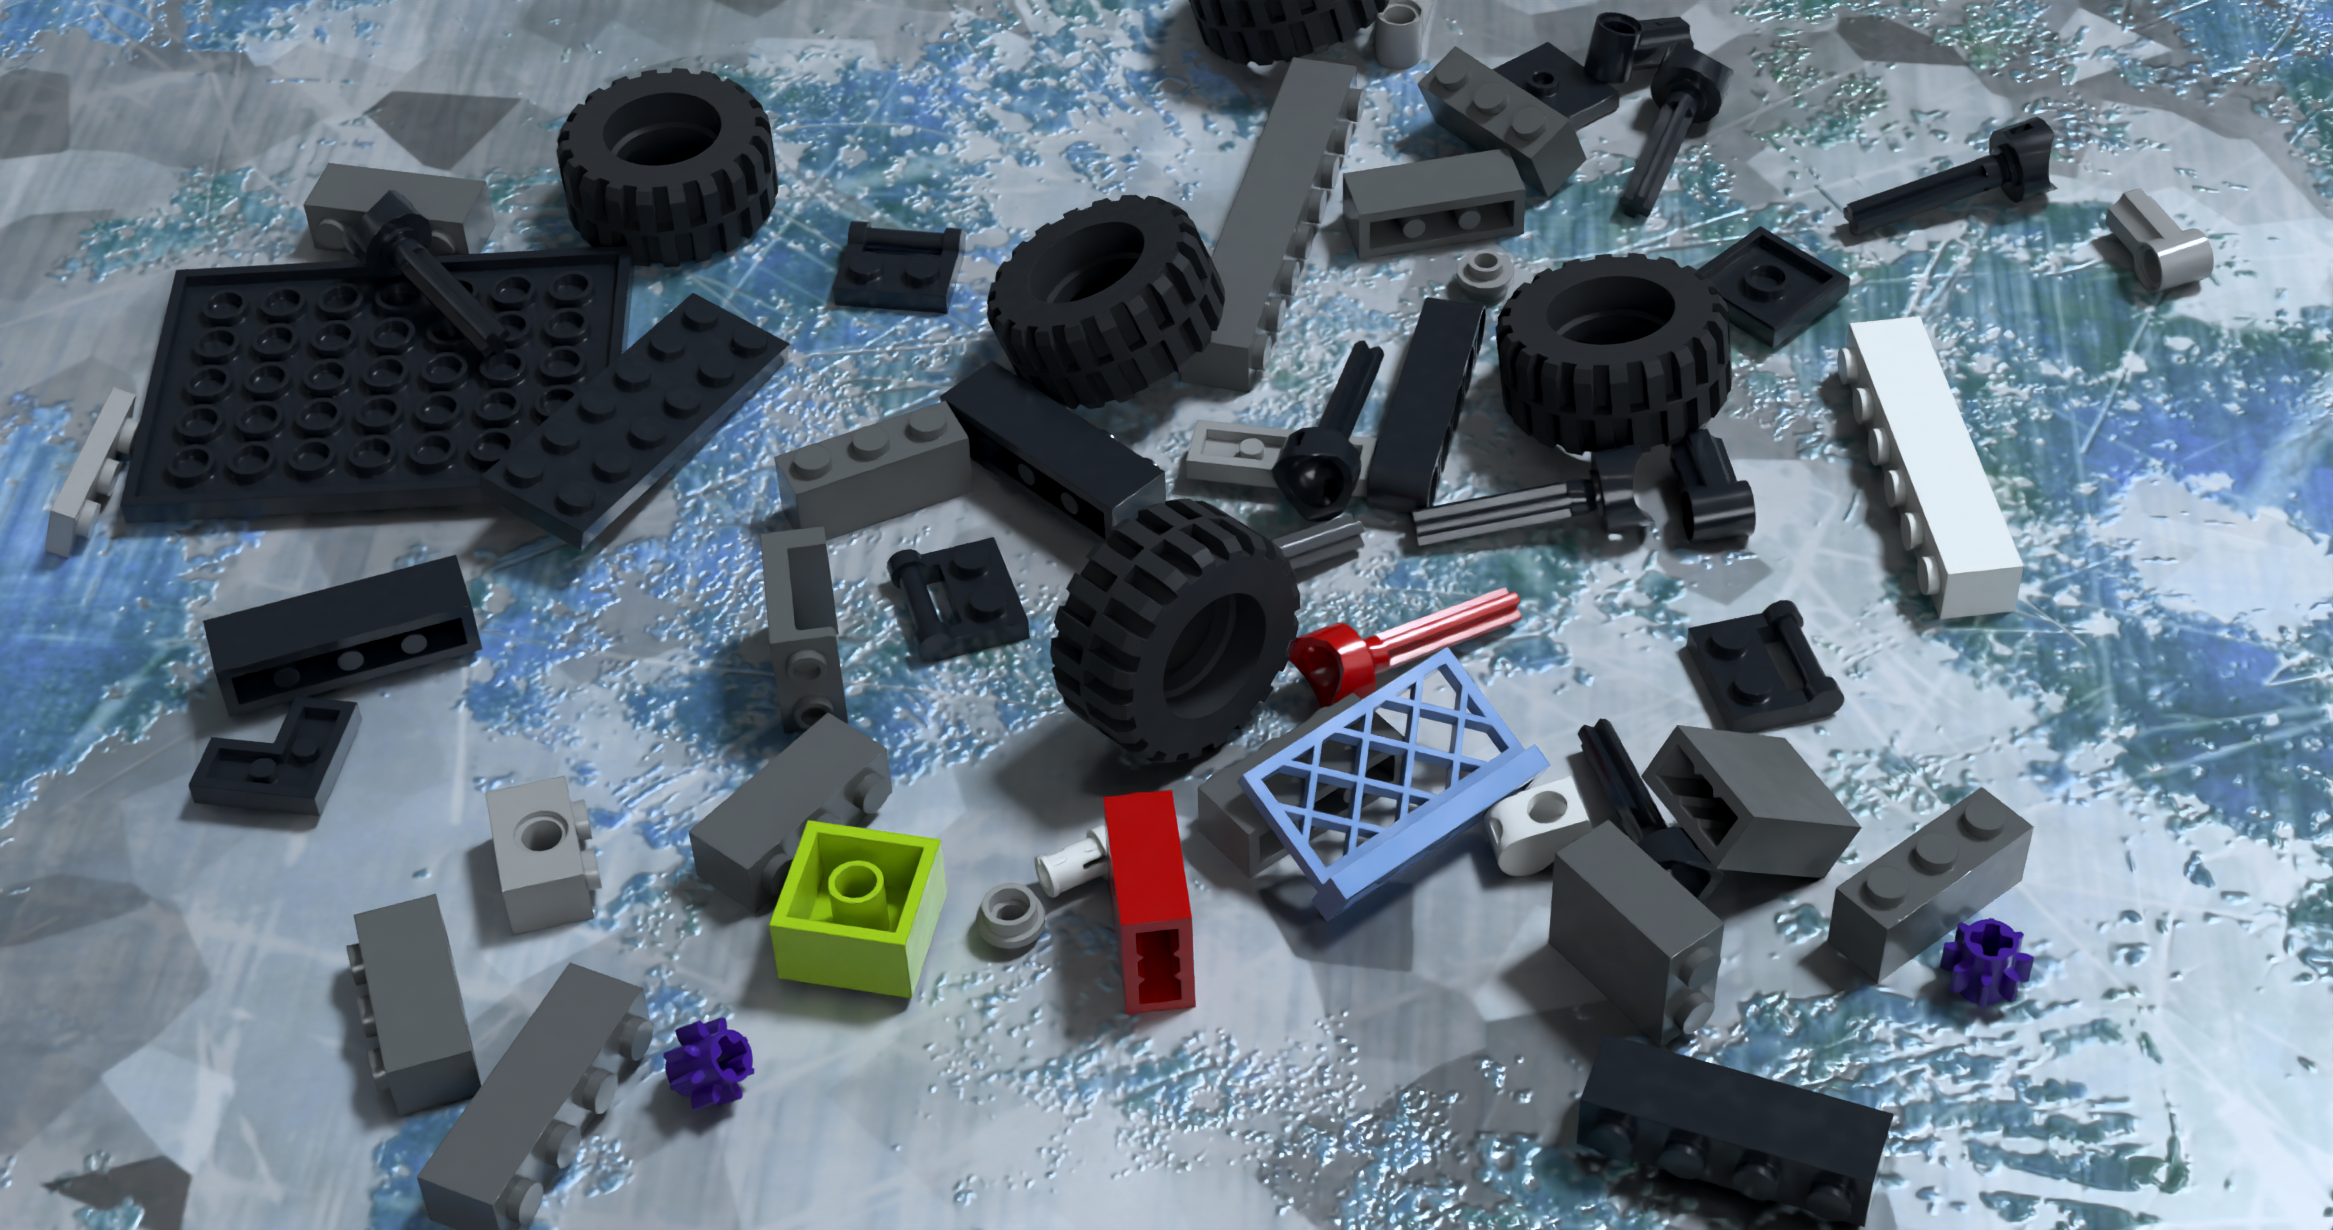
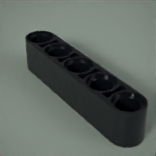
M1426 297L1373 458L1367 488L1368 508L1413 515L1412 510L1434 506L1480 354L1486 322L1485 305Z

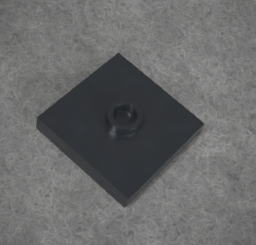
M1549 42L1492 69L1570 119L1574 130L1619 108L1620 92L1606 82L1599 81L1588 75L1584 70V66Z
M1761 226L1698 269L1722 293V298L1728 307L1729 322L1771 348L1776 347L1848 295L1850 278Z

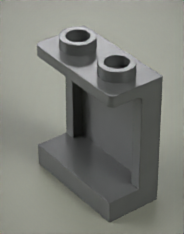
M820 526L760 534L769 642L784 733L807 731L827 713L832 714L847 724V707L836 634H839L825 528Z

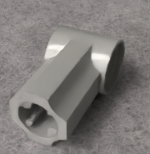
M1390 0L1384 12L1377 13L1375 22V59L1379 64L1391 69H1406L1419 63L1422 58L1423 36L1435 0Z
M2141 188L2124 192L2121 198L2108 208L2105 224L2133 254L2138 280L2148 292H2160L2200 281L2211 275L2214 265L2213 251L2205 234L2195 228L2182 231L2151 196H2147Z

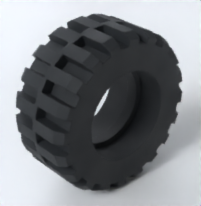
M1189 0L1201 37L1211 51L1225 60H1232L1236 64L1247 65L1249 62H1255L1258 66L1272 65L1274 61L1281 60L1289 63L1293 57L1300 58L1310 53L1317 55L1328 51L1329 46L1337 42L1343 44L1355 37L1357 30L1360 28L1366 29L1375 22L1377 13H1383L1390 1Z
M672 68V72L657 73V69L641 72L640 77L628 79L627 76L616 79L612 81L611 87L605 90L599 87L590 93L585 100V105L580 103L576 105L566 119L567 122L562 126L557 139V158L569 219L573 227L593 247L632 245L635 265L649 267L651 262L663 263L664 267L680 266L681 261L695 259L696 263L710 260L713 253L721 250L726 254L739 246L742 237L750 239L760 229L763 221L767 220L776 204L778 176L768 115L763 111L762 104L749 91H746L741 85L729 78L724 82L721 81L715 73L702 70L700 74H692L687 68Z
M1122 195L1120 200L1117 201L1105 198L1092 202L1091 207L1079 210L1077 207L1064 213V218L1052 225L1049 222L1035 231L1036 236L1028 242L1022 241L1012 251L1011 260L1003 261L997 270L995 282H991L987 300L988 321L1016 374L1024 377L1033 387L1056 402L1066 404L1070 409L1076 410L1079 405H1083L1088 409L1102 408L1106 402L1116 400L1122 403L1134 399L1135 393L1148 387L1150 391L1165 383L1164 378L1174 371L1180 373L1191 364V357L1196 352L1202 353L1211 341V331H1217L1221 322L1225 303V288L1193 220L1179 206L1159 197L1149 195L1145 199L1137 195Z
M1611 253L1595 255V259L1581 262L1578 258L1563 262L1562 268L1554 271L1548 268L1536 274L1531 284L1524 282L1514 291L1511 298L1507 300L1498 316V324L1495 329L1502 398L1506 412L1513 418V422L1528 436L1533 435L1540 444L1552 449L1559 445L1563 447L1566 453L1583 456L1584 452H1597L1633 444H1640L1643 453L1650 452L1651 447L1660 444L1669 447L1681 442L1687 431L1703 429L1711 417L1714 418L1727 401L1728 393L1731 391L1732 365L1727 303L1723 300L1722 293L1708 278H1705L1698 270L1689 265L1681 268L1673 259L1661 256L1657 260L1647 259L1645 254L1628 253L1627 257H1612Z
M1190 498L1165 501V504H1152L1138 510V518L1135 520L1132 518L1123 519L1111 529L1112 536L1104 544L1097 542L1086 557L1089 559V562L1080 575L1076 572L1074 573L1066 588L1070 594L1065 606L1059 605L1054 620L1058 635L1051 638L1050 649L1052 663L1056 665L1052 668L1058 692L1063 696L1065 705L1074 714L1136 757L1146 758L1150 762L1158 763L1189 760L1201 756L1202 748L1215 749L1227 741V734L1232 729H1241L1253 717L1250 712L1258 702L1264 703L1273 691L1274 687L1271 686V683L1278 671L1283 672L1290 658L1287 652L1289 642L1296 640L1299 626L1297 617L1294 615L1295 611L1300 609V593L1296 584L1297 579L1289 559L1283 555L1282 549L1212 504L1202 500L1193 501Z

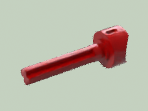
M1506 587L1364 639H1361L1358 633L1348 624L1337 622L1292 640L1287 650L1290 655L1288 661L1305 677L1317 697L1320 709L1334 705L1353 692L1363 700L1376 691V675L1435 654L1447 646L1451 648L1518 623L1522 619V615L1517 608L1521 601L1515 591L1509 593Z

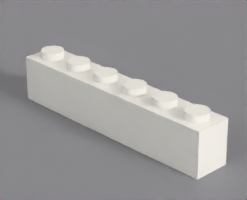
M1921 317L1850 323L1846 348L1839 349L1837 366L1839 378L1843 385L1849 384L1851 387L1855 420L1859 425L1865 424L1869 434L1868 448L1870 459L1874 466L1881 465L1885 475L1884 490L1887 503L1890 508L1897 507L1900 514L1903 545L1907 551L1913 550L1917 558V575L1921 592L1924 595H1931L1940 619L2015 611L2024 565Z

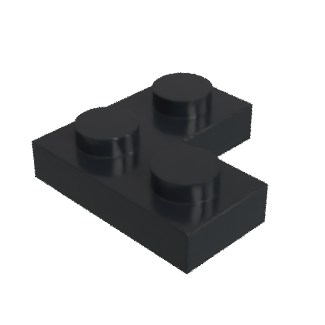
M295 696L274 743L211 737L188 785L194 803L320 816L362 722L358 703Z

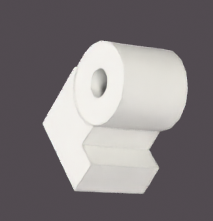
M1572 776L1519 792L1517 795L1495 803L1488 809L1483 823L1500 869L1512 876H1527L1542 871L1551 862H1554L1555 852L1591 831L1588 816Z

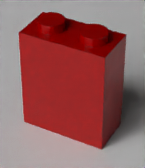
M1172 790L1135 792L1126 795L1103 797L1109 891L1126 1015L1196 1007L1192 914Z

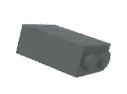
M1677 725L1641 776L1715 869L1825 878L1862 828L1791 744L1782 737Z
M1607 820L1555 852L1548 943L1660 1048L1683 1032L1685 1034H1692L1703 1027L1715 1009L1714 1001L1718 970L1721 964L1720 955L1725 923L1610 820Z

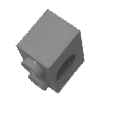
M565 775L485 792L501 890L513 936L594 918L589 891L602 888L594 848L581 851L580 841L592 839L589 818L584 799L571 802Z

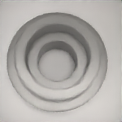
M1478 250L1466 255L1459 261L1456 277L1458 283L1462 286L1463 293L1468 298L1478 302H1492L1502 298L1513 283L1514 265L1506 256L1493 250Z
M1015 883L1001 884L992 888L979 905L976 913L977 929L981 937L993 946L1005 949L1020 948L1032 943L1041 935L1045 926L1044 907L1029 888Z

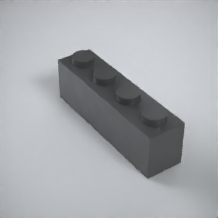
M571 962L567 965L418 1174L417 1180L430 1220L456 1230H518L521 1224L526 1225L535 1217L542 1201L543 1192L560 1168H566L573 1161L580 1145L581 1136L596 1114H602L608 1109L614 1099L619 1080L632 1061L641 1059L650 1046L653 1036V1023L649 1017L642 987Z

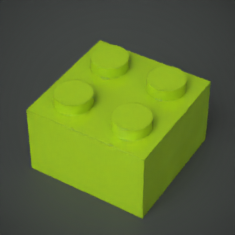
M808 820L769 923L778 978L913 998L947 895L941 839Z

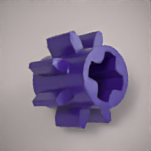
M1994 918L1979 920L1970 926L1963 922L1959 923L1954 942L1944 943L1940 968L1953 972L1949 991L1951 993L1959 992L1966 1000L1978 1004L1980 1007L1996 1004L2003 999L2011 1003L2016 1001L2019 984L2029 982L2034 961L2033 956L2027 953H2020L2024 934L2021 931L2015 932L2010 926Z
M723 1017L704 1024L699 1020L677 1028L675 1032L681 1045L663 1054V1058L666 1060L665 1071L670 1089L683 1097L691 1098V1105L694 1110L714 1104L721 1106L740 1100L743 1094L737 1082L743 1081L748 1076L754 1074L752 1050L746 1036L744 1037L735 1030L727 1029L726 1018Z

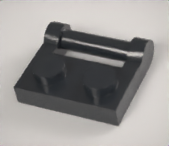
M851 221L848 232V244L833 286L835 305L948 314L966 249L965 229L947 227L944 233L872 228L870 222ZM870 250L930 254L941 256L940 258H933L930 256L879 254L875 252H870Z
M994 537L925 554H920L912 549L901 550L893 554L887 561L886 568L895 587L902 590L917 631L914 634L913 640L923 660L929 662L941 661L1030 638L1028 618ZM936 582L942 583L957 624L948 626L946 623L940 622L926 585Z
M1780 600L1772 603L1759 614L1688 628L1686 646L1728 731L1752 733L1832 715L1843 705L1844 694L1837 681L1825 675L1802 631L1803 617L1794 602ZM1779 641L1803 689L1788 692L1764 644Z

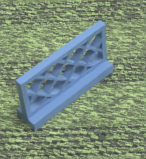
M1447 646L1241 776L1237 783L1316 889L1317 894L1311 901L1328 922L1482 821L1488 809L1495 803L1530 789L1551 764L1536 744L1526 750ZM1440 671L1456 692L1454 710L1421 702L1424 680ZM1410 690L1409 699L1399 697L1403 693ZM1383 708L1407 714L1404 742L1371 734L1373 712ZM1419 717L1452 725L1449 752L1416 745ZM1360 721L1359 731L1348 729ZM1464 728L1486 733L1501 754L1489 762L1462 756ZM1332 740L1357 746L1354 773L1349 774L1319 767L1322 744ZM1368 749L1402 757L1399 785L1365 777ZM1309 753L1308 764L1297 762V760ZM1414 760L1447 767L1445 790L1443 792L1434 794L1411 788ZM1459 771L1470 773L1458 781ZM1276 773L1304 778L1305 786L1302 808L1278 803L1264 784V781ZM1317 782L1351 789L1348 819L1313 811ZM1363 792L1397 800L1395 819L1392 825L1386 828L1359 821ZM1409 803L1419 805L1418 808L1408 814ZM1292 821L1299 823V830ZM1311 826L1346 833L1343 857L1325 867L1309 845ZM1357 836L1369 839L1356 847Z

